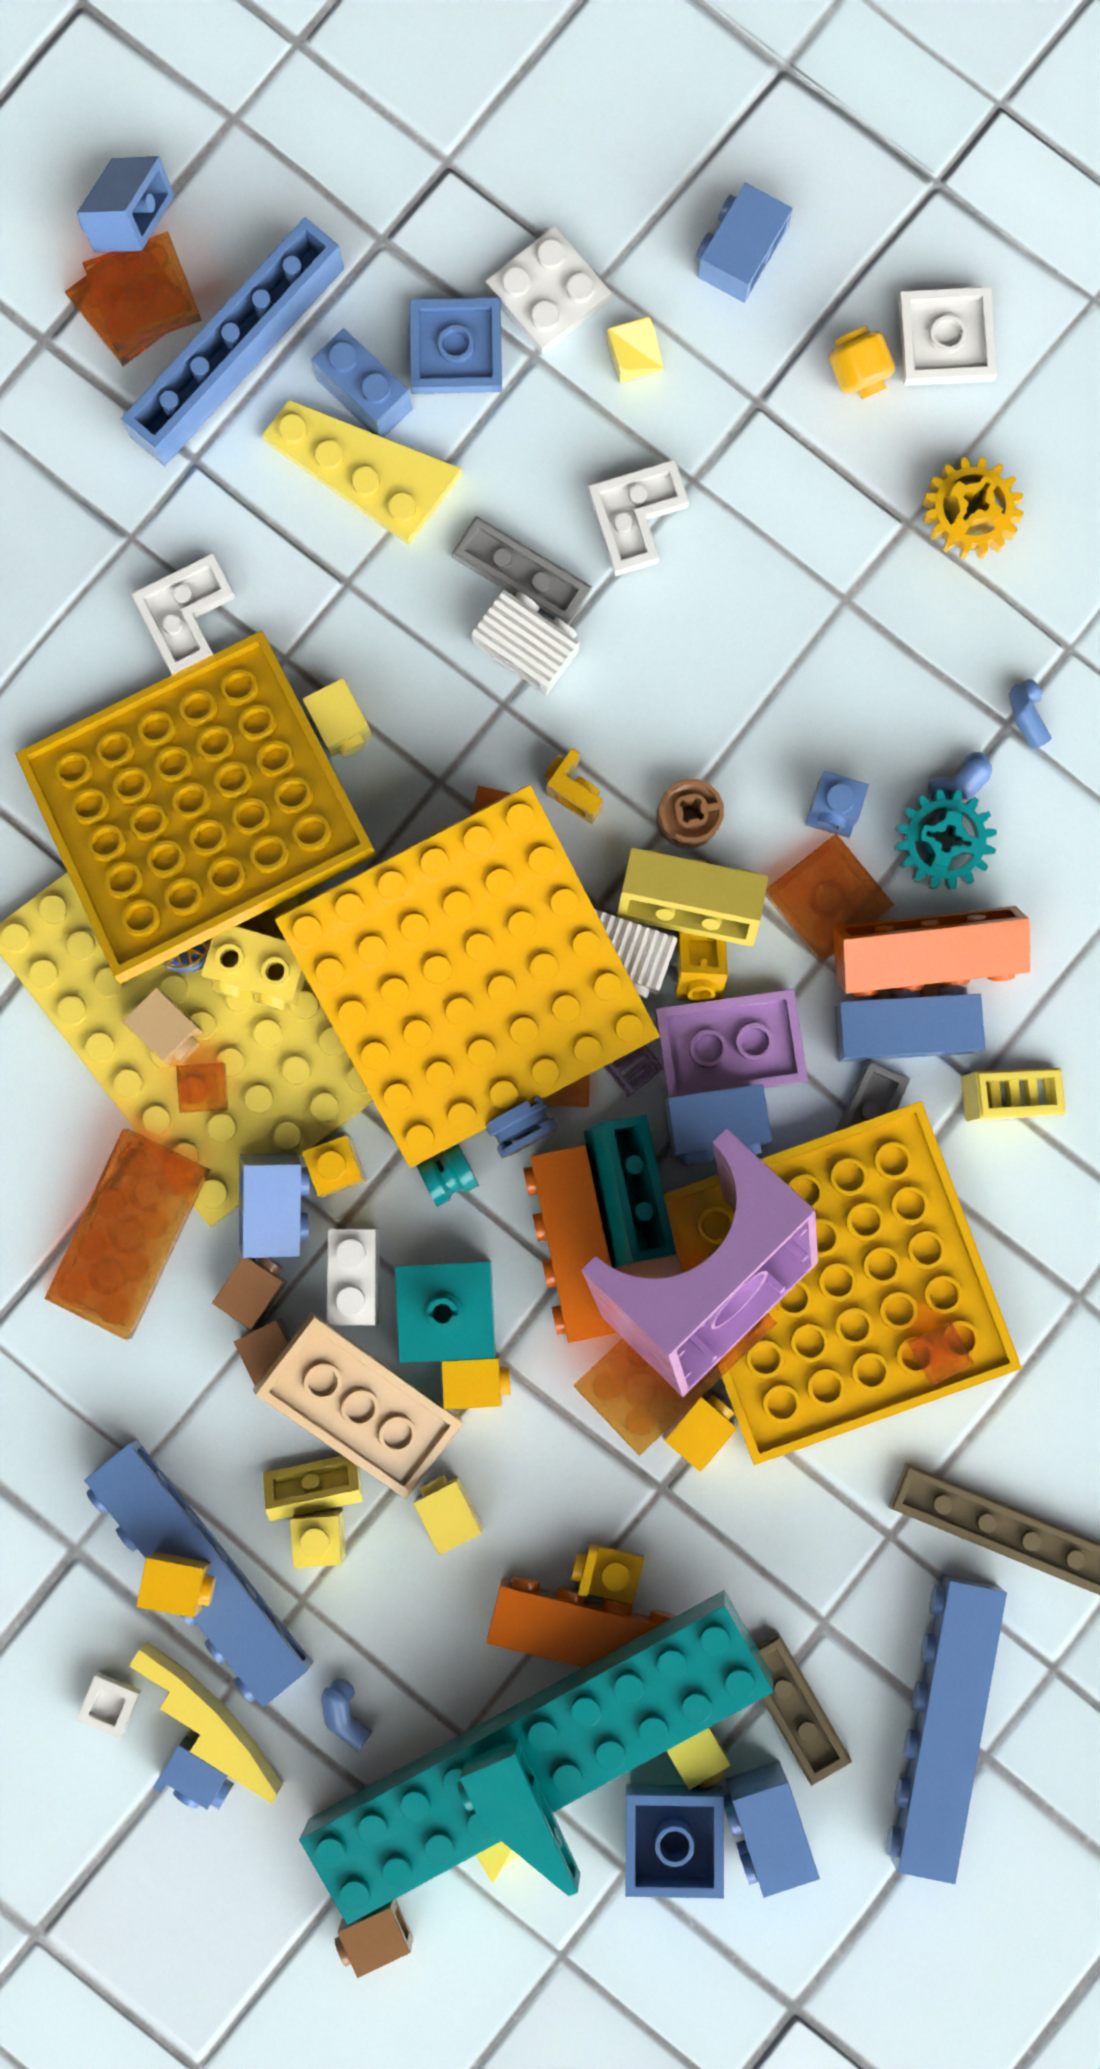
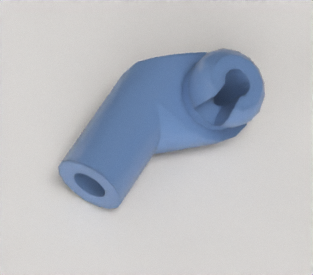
M1027 679L1021 685L1015 684L1011 688L1009 699L1020 731L1029 747L1036 749L1049 742L1052 737L1033 704L1041 700L1042 691L1034 680Z
M972 752L965 757L966 762L955 777H930L928 781L929 800H933L934 791L937 789L943 790L946 799H949L955 790L962 791V800L974 797L991 777L992 765L988 757L982 752Z

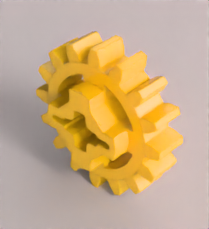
M964 457L961 458L957 471L947 464L941 472L942 479L933 477L928 486L933 493H926L922 502L923 506L931 510L925 513L922 520L923 524H935V528L929 536L931 540L940 537L946 540L942 551L947 553L953 546L959 547L960 559H965L970 549H975L978 558L983 559L988 552V546L998 553L1005 545L1004 538L1009 540L1013 538L1018 530L1013 524L1019 523L1024 515L1022 510L1014 507L1019 505L1024 497L1023 493H1011L1010 489L1017 480L1014 476L1008 477L1005 480L1000 477L1003 465L999 463L992 471L986 469V458L981 457L976 467H971L968 459ZM963 482H977V483H972V484H967V485H966V484H964ZM994 493L997 495L1001 507L996 504ZM978 497H981L982 499L978 505L979 509L974 514L971 513L967 520H964L963 518L968 511L966 510L971 503H975ZM944 509L950 512L952 525L947 520ZM974 532L983 533L982 535H968Z

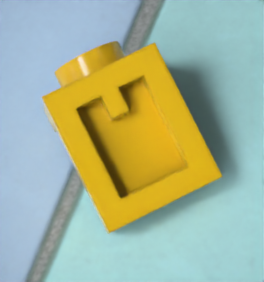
M571 748L566 757L558 754L544 775V778L549 780L546 787V795L592 825L602 810L603 799L598 797L599 789L586 779L577 777L574 781L569 778L580 761V752Z
M678 931L676 999L691 1000L698 1003L720 1000L728 976L726 941Z
M588 1542L586 1554L580 1552L576 1554L571 1581L579 1582L577 1588L578 1595L587 1597L588 1594L633 1605L644 1556Z

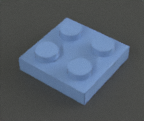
M500 298L410 299L412 394L502 392Z

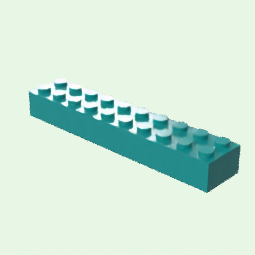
M723 1590L606 1654L588 1666L577 1670L308 1819L299 1841L348 1925L501 1841L480 1824L475 1810L468 1811L460 1798L457 1783L461 1781L460 1776L466 1760L519 1738L552 1812H555L773 1693V1674L728 1595Z

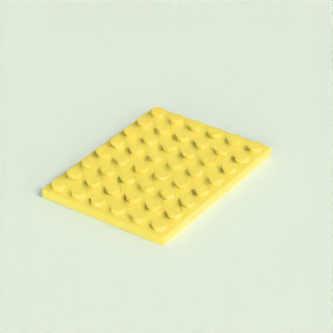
M68 872L0 923V955L209 1227L215 1226L239 1207L240 1154L296 1153L298 1158L301 1159L303 1157L302 1151L316 1147L374 1102L307 978H305L298 1005L294 1006L285 1003L283 1011L257 1004L256 999L258 995L240 990L238 998L212 991L211 986L213 982L201 976L203 968L194 973H178L159 964L120 984L113 976ZM302 892L237 925V927L285 940L274 920L275 917L310 898L305 892ZM155 988L163 991L204 1031L197 1038L200 1042L198 1048L181 1063L177 1059L171 1065L162 1061L123 1022Z

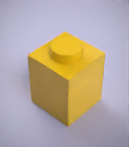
M347 1135L302 1151L318 1197L324 1198L367 1181L352 1139Z
M500 1356L485 1359L441 1361L444 1410L501 1407L502 1395H511L509 1366L500 1367Z
M698 1394L662 1438L701 1472L738 1429L729 1421L735 1413L715 1395H712L706 1401Z
M154 1551L145 1560L136 1607L194 1618L202 1610V1605L210 1606L216 1577L208 1576L211 1562Z

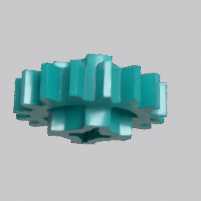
M937 789L934 791L932 803L924 795L917 797L916 801L919 810L916 811L909 807L905 808L902 813L909 820L908 824L896 825L894 829L899 834L904 835V841L895 844L894 850H905L907 857L899 865L901 868L911 865L916 868L912 876V880L915 882L924 878L925 875L928 876V887L930 889H937L941 879H944L948 890L956 889L957 877H960L966 884H971L974 882L971 870L974 868L981 872L986 871L988 866L981 859L982 856L995 854L996 852L994 847L986 844V839L996 835L997 830L985 829L983 824L989 819L991 813L989 811L980 814L976 813L975 808L979 802L976 797L971 798L966 803H962L961 790L953 791L950 798L946 799L943 790ZM943 809L938 822L931 826L919 824L931 811ZM963 816L970 822L975 837L968 835L961 823ZM946 828H948V836L955 839V842L962 844L946 847L944 851H941L942 843L935 840L934 837L927 835L945 832ZM915 842L922 844L928 853L929 859L927 864L919 856ZM959 854L971 855L962 866L947 871L951 865L952 858Z

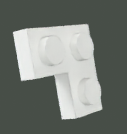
M676 460L588 486L589 497L614 575L618 576L659 563L658 552L647 520L688 508L689 505Z
M213 553L131 593L172 675L213 655L195 618L236 598Z

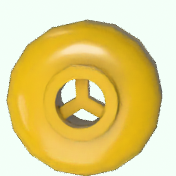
M864 326L833 341L836 348L830 352L828 359L839 388L843 393L851 394L858 391L861 399H864L887 388L884 379L892 375L895 370V363L881 332H869L868 327Z

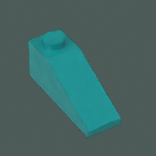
M517 1738L466 1760L460 1776L461 1781L457 1783L459 1795L465 1808L468 1811L474 1809L482 1826L567 1896L578 1893L581 1873L520 1739Z

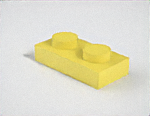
M343 1455L263 1472L265 1510L269 1521L363 1501L360 1468Z

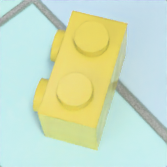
M237 926L212 938L201 973L202 977L213 982L211 986L212 991L238 998L240 990L258 995L256 999L257 1004L283 1011L285 1003L294 1006L298 1005L306 978L285 940Z

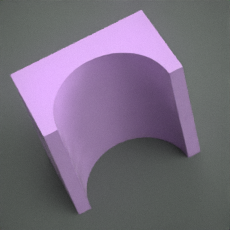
M727 1128L712 1144L722 1197L735 1215L726 1238L707 1260L679 1275L654 1279L635 1277L622 1273L604 1263L597 1256L581 1270L602 1318L682 1397L818 1263L815 1210Z

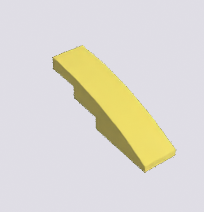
M147 1641L138 1650L129 1667L169 1691L159 1709L200 1734L190 1752L272 1803L282 1786V1782L257 1743L228 1708L188 1670Z

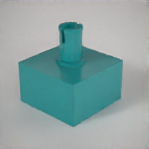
M492 1262L395 1267L399 1363L496 1357Z

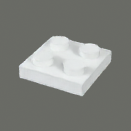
M555 226L485 281V289L493 298H500L502 309L542 355L612 300V292Z
M991 287L900 292L898 306L904 386L991 382L995 380L997 376Z

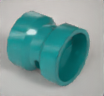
M459 1145L446 1150L444 1157L438 1161L429 1159L417 1165L426 1188L437 1207L450 1201L453 1193L460 1190L468 1192L479 1186Z

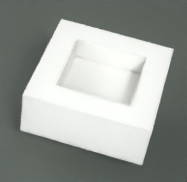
M98 1672L94 1675L76 1721L120 1739L124 1735L142 1690Z

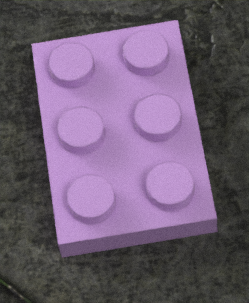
M794 989L655 1009L668 1097L763 1084L764 1088L808 1082Z

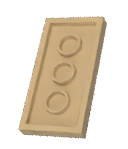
M313 1313L309 1315L253 1389L256 1396L404 1499H407L463 1425L458 1416L448 1409L444 1410V1406Z

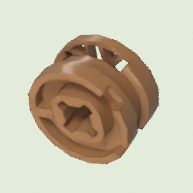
M684 779L674 783L665 791L656 811V823L661 835L670 844L680 848H696L706 844L715 835L724 817V805L719 793L709 783L699 779Z

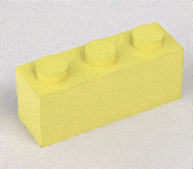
M631 847L617 917L640 924L753 947L761 922L768 876L753 873L747 869H733L709 864L699 859L690 860L662 854L656 850H642Z

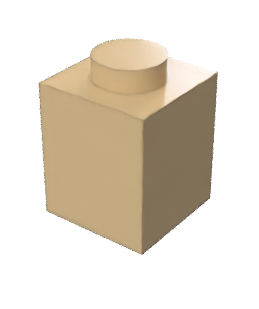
M155 988L123 1020L162 1061L170 1065L176 1059L180 1063L185 1061L200 1045L197 1038L204 1032L158 988Z

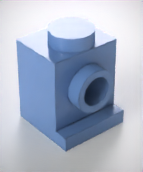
M824 771L817 783L805 825L850 838L852 829L859 820L869 784Z
M186 1735L174 1751L153 1788L162 1792L165 1786L168 1785L175 1789L173 1795L189 1807L198 1808L200 1805L207 1810L212 1805L219 1810L234 1783L226 1779L228 1777L226 1774L191 1753L190 1750L196 1741Z

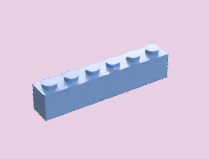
M304 217L124 414L121 420L131 439L165 467L344 270L340 246Z
M138 1440L127 1444L84 1480L90 1488L86 1492L88 1498L101 1513L105 1514L108 1511L119 1525L116 1529L119 1538L131 1551L138 1549L145 1559L155 1551L211 1562L208 1576L216 1577L210 1606L202 1605V1610L194 1618L181 1617L192 1627L197 1624L208 1639L205 1641L206 1648L218 1663L223 1664L227 1662L238 1676L234 1679L237 1688L248 1701L253 1702L256 1699L264 1708L309 1670L313 1661Z
M942 1574L940 1586H933L929 1602V1613L935 1615L932 1634L925 1633L921 1646V1662L926 1663L923 1682L916 1681L912 1696V1709L918 1711L915 1729H908L904 1740L903 1756L909 1759L906 1778L899 1777L895 1791V1806L900 1807L897 1826H890L886 1841V1854L892 1856L891 1861L898 1873L956 1884L1007 1592L998 1585Z

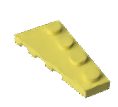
M291 400L287 401L262 434L265 443L407 545L415 538L462 475V469Z

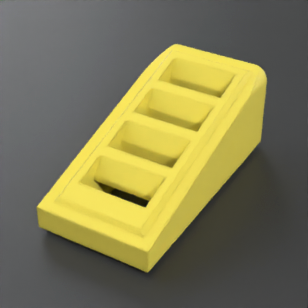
M1061 1068L977 1071L963 1075L961 1078L964 1115L967 1122L1066 1114ZM1043 1079L1045 1105H1039L1037 1080ZM1019 1081H1024L1026 1106H1021ZM1005 1082L1007 1107H1002L1000 1083Z

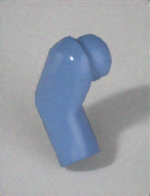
M336 1679L331 1683L330 1688L324 1689L321 1697L324 1722L330 1731L358 1752L372 1731L351 1716L349 1701L355 1695L354 1687L344 1679Z

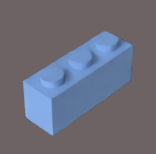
M964 986L940 988L939 996L921 997V990L912 992L908 989L893 991V999L874 1000V996L856 997L853 993L846 994L845 1002H839L835 1006L838 1062L977 1054L985 1050L981 994H967V987Z

